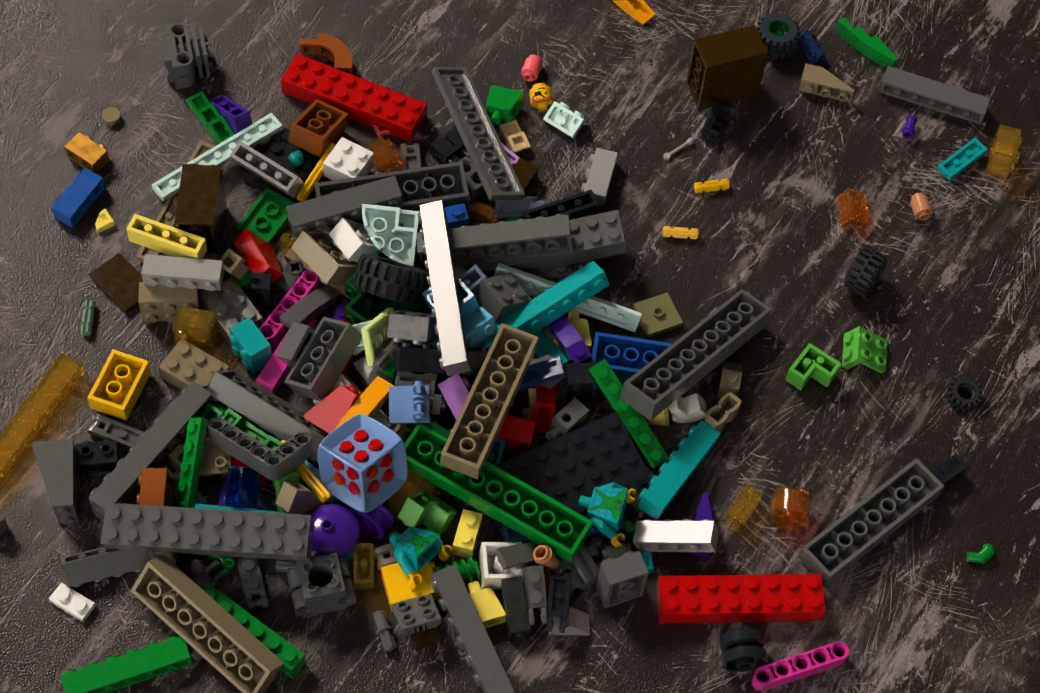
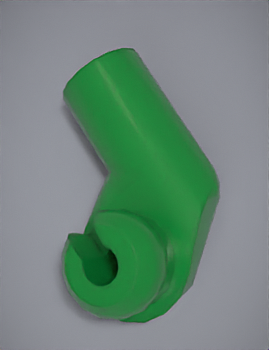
M988 543L983 545L984 548L979 553L968 552L967 562L987 563L994 556V547Z
M208 556V559L218 560L227 570L233 569L236 565L235 559L231 556Z

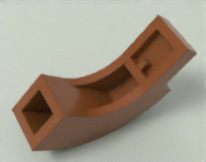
M318 33V39L300 38V55L325 56L334 63V68L353 75L352 55L348 47L341 40L323 33Z

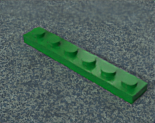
M606 359L589 368L588 371L613 410L618 412L626 430L651 469L666 461L669 457L642 415L620 399L623 386Z
M189 418L174 507L194 508L208 422L206 418Z

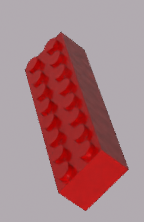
M300 54L295 55L281 78L282 93L311 104L316 99L348 113L349 119L372 128L375 125L379 130H387L390 132V135L411 143L427 117V103Z
M821 574L659 576L657 582L659 623L822 621L825 614Z

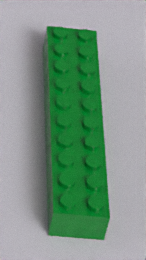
M418 423L404 444L408 470L533 542L549 546L554 554L572 563L592 531L593 521L487 461L478 479L441 466V452L448 439Z

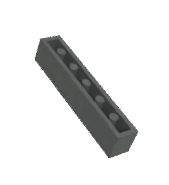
M890 66L887 67L879 90L880 93L980 125L990 98Z
M391 176L286 206V214L292 232L301 234L303 230L308 231L314 227L322 228L332 222L339 223L342 218L362 216V204L395 207L401 203L402 194L396 177Z

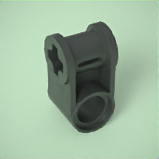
M297 259L291 260L282 271L283 275L274 282L273 289L286 295L304 272L303 263Z

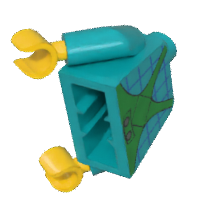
M612 482L595 487L592 497L581 495L579 498L578 507L588 509V519L593 521V525L602 534L611 539L614 547L622 546L618 542V538L625 540V535L622 533L616 534V531L619 532L626 503L630 504L636 500L631 497L636 494V490L629 489L627 491V488Z
M409 527L403 534L393 532L389 539L390 543L394 544V557L405 575L410 577L408 585L411 589H415L417 586L414 580L418 585H421L423 581L422 576L415 574L414 570L417 572L421 570L437 554L442 561H446L453 552L451 546L443 545L440 534L434 533L431 529Z

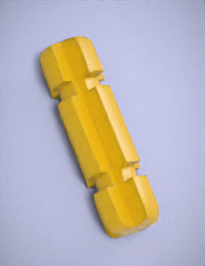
M728 179L704 181L703 184L702 182L694 183L695 193L719 191L720 188L721 190H726L730 187Z
M664 226L662 235L663 237L673 236V238L687 239L690 237V239H698L699 230L697 228L688 230V228L684 227L671 228V226Z

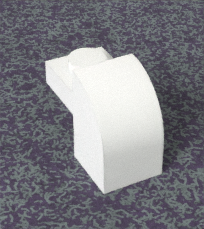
M698 393L685 398L680 396L668 406L672 420L676 423L696 422L704 419L707 414L705 400Z

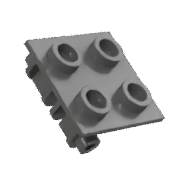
M431 593L391 604L399 625L400 635L404 634L407 636L415 633L414 627L418 633L419 626L425 631V624L427 629L438 627L437 625L441 624V617Z

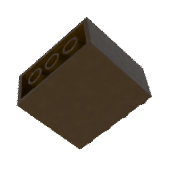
M755 25L694 39L686 85L698 110L713 107L715 101L722 105L758 95L769 50L764 45L760 31H757Z
M195 163L183 164L174 220L175 228L205 238L207 245L206 253L214 252L221 255L227 213L221 166L213 164L197 165Z

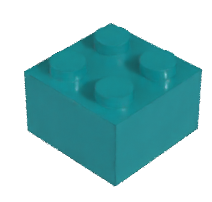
M248 317L229 328L231 335L229 340L232 343L231 350L236 357L239 355L242 359L243 367L246 370H250L254 375L263 370L271 358L272 352L270 343L251 318Z

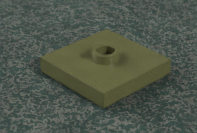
M668 292L633 304L634 311L642 313L640 323L648 338L683 325Z

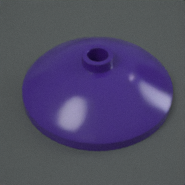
M325 504L310 510L306 514L311 515L315 520L312 558L337 553L338 559H341L355 548L359 540L360 529L356 517L350 510L340 505ZM327 524L331 525L329 528L324 527Z

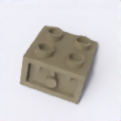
M205 438L199 477L231 473L230 454L214 445L210 438Z

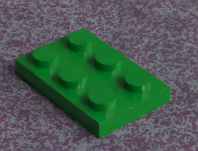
M266 188L236 226V232L241 234L245 229H248L271 244L289 221L286 214V206L296 203Z

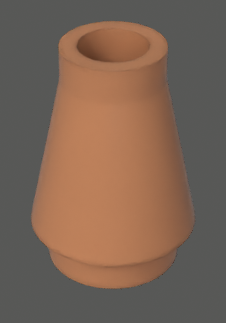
M539 545L535 548L533 556L536 563L550 569H556L559 566V560L549 546Z

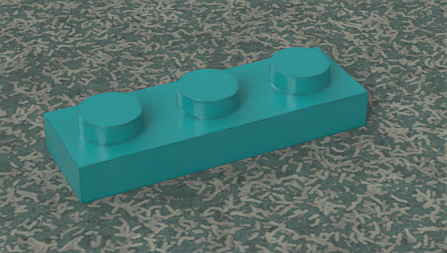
M974 138L940 163L937 170L950 181L986 154L988 149Z

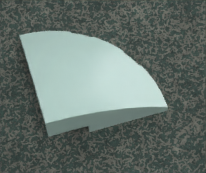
M362 204L364 227L375 247L393 261L414 266L416 233L418 229L417 214L419 211Z

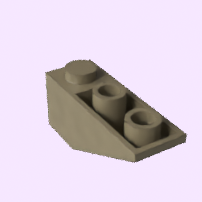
M805 63L799 91L851 102L854 89L823 67Z
M284 481L275 503L286 514L299 513L302 515H306L310 510L324 505L312 491L299 482Z

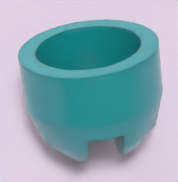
M298 150L288 156V160L292 165L299 166L303 164L304 157L301 151Z

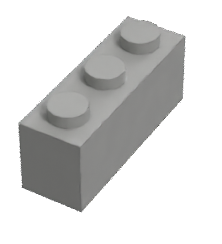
M596 148L595 154L590 156L589 165H591V168L586 170L585 179H587V182L582 184L581 193L592 189L599 206L604 207L618 152Z

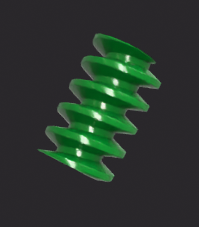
M471 557L467 558V564L462 559L459 561V566L456 562H452L451 566L456 565L464 584L465 579H468L470 583L473 582V577L481 581L476 559L473 561ZM444 564L443 569L449 567V565ZM440 566L436 567V572L442 570Z

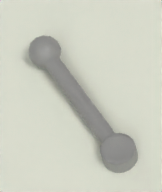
M688 138L687 142L670 153H664L663 159L669 160L670 156L687 145L693 144L694 139Z

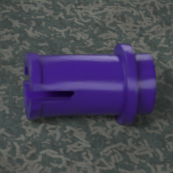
M913 115L906 117L905 126L901 130L903 137L907 139L912 138L916 134L917 118Z

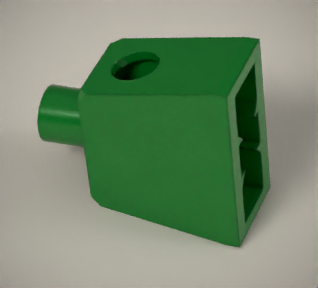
M491 85L486 110L492 124L498 126L501 121L512 122L524 106V92Z

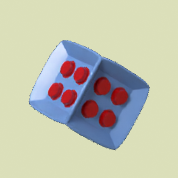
M359 414L350 418L327 435L318 447L319 472L323 485L333 496L357 511L367 513L374 510L394 495L407 479V456L403 440L394 431L369 416Z

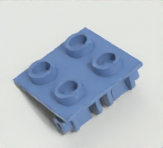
M415 381L413 386H389V424L430 423L429 385H424L422 381Z

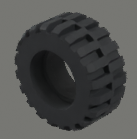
M362 254L358 260L353 285L359 290L392 301L420 305L424 301L422 293L428 287L427 276H429V273L415 266L402 264L388 258Z

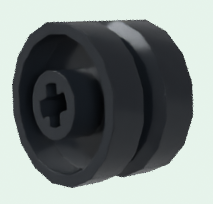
M743 628L731 630L720 636V650L724 652L721 656L722 666L725 670L747 672L767 665L768 656L767 651L763 648L766 644L763 631Z

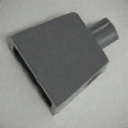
M574 398L553 417L549 431L545 433L547 440L551 441L583 427L590 410Z

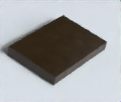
M117 253L89 274L90 278L126 314L139 305V282H143L142 275L120 253Z

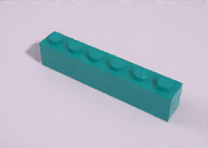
M702 420L697 426L693 425L688 432L689 437H684L679 443V450L676 451L674 449L669 456V463H663L658 471L660 473L659 476L654 475L648 484L650 486L648 490L644 488L638 498L641 500L638 508L658 520L716 444L721 433Z

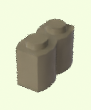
M732 392L726 393L721 397L718 405L708 410L704 422L717 431L722 432L726 423L731 422L737 416L741 400Z

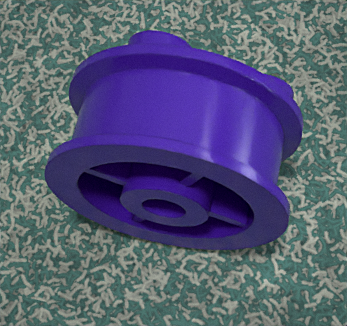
M382 504L367 513L353 508L349 509L356 517L360 531L376 540L383 539L385 536L384 531L387 527H392L395 522V515Z

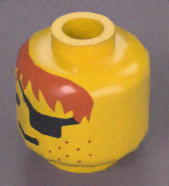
M537 83L529 91L530 103L538 111H545L553 104L552 89L545 83Z

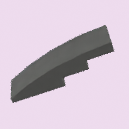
M324 285L290 307L280 316L279 322L288 328L291 327L293 322L307 325L314 317L319 318L342 296V293L329 285Z
M535 542L501 547L495 551L503 570L513 567L521 569L522 567L540 565L535 562L533 556L535 548L539 546Z

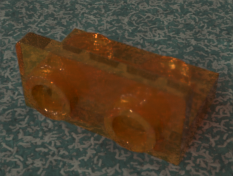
M380 136L367 148L374 152V164L384 173L395 161L403 166L405 164L401 159L403 155L395 148L396 145L390 139L385 140Z
M848 188L838 196L841 227L845 228L850 223L861 227H867L870 224L866 193Z

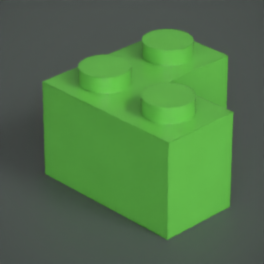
M809 343L789 368L785 381L802 390L812 377L828 388L838 375L842 363Z
M424 489L407 498L398 518L403 520V523L408 527H417L423 524L434 533L441 534L447 531L457 511Z

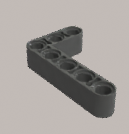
M213 418L208 422L209 438L214 445L270 480L281 479L313 454L312 437L307 432L295 434L275 450H272L222 418Z

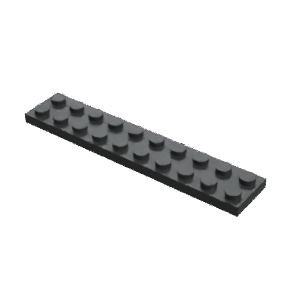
M433 67V77L489 200H523L525 193L466 67Z

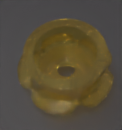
M284 232L278 245L283 250L292 247L295 240L292 238V233Z

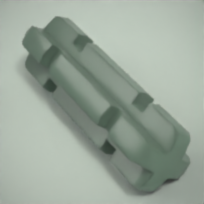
M86 300L84 303L83 324L80 330L83 336H90L92 334L91 327L93 326L96 306L93 300Z

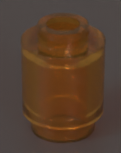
M475 200L474 203H470L467 213H469V218L491 224L496 210L492 206Z

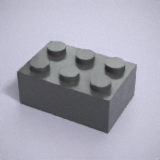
M629 551L621 557L615 559L610 557L601 563L596 588L604 608L643 596L649 572L640 551L634 553Z

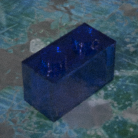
M228 465L225 506L257 508L260 473L247 465Z

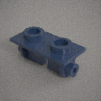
M806 29L798 42L810 64L815 65L817 62H826L827 56L821 48H818L820 45L815 35Z

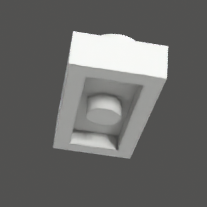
M60 583L49 598L52 604L82 622L86 620L96 606L93 601L63 583Z

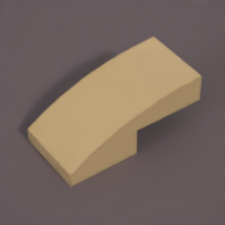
M517 120L499 125L501 134L513 153L531 147L524 131H521Z

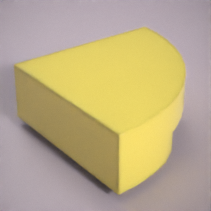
M106 209L99 213L95 223L98 234L115 226L113 219Z

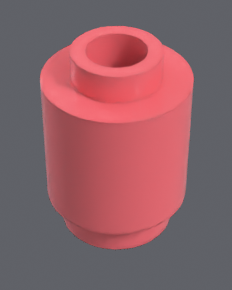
M530 55L526 58L521 70V76L524 80L528 82L537 80L542 68V59L537 55Z

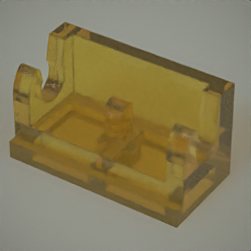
M746 483L737 493L721 521L725 524L729 521L735 524L733 526L734 529H738L741 525L744 526L763 494Z

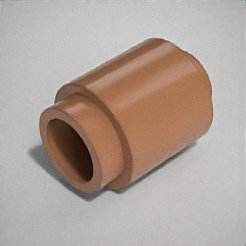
M922 192L916 193L911 197L910 204L915 218L921 221L929 219L933 211L928 197Z

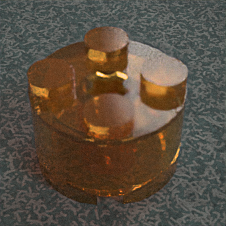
M786 487L777 488V492L771 496L770 522L776 523V527L789 531L799 530V526L804 525V528L809 525L811 498L808 495V491L804 489H788Z

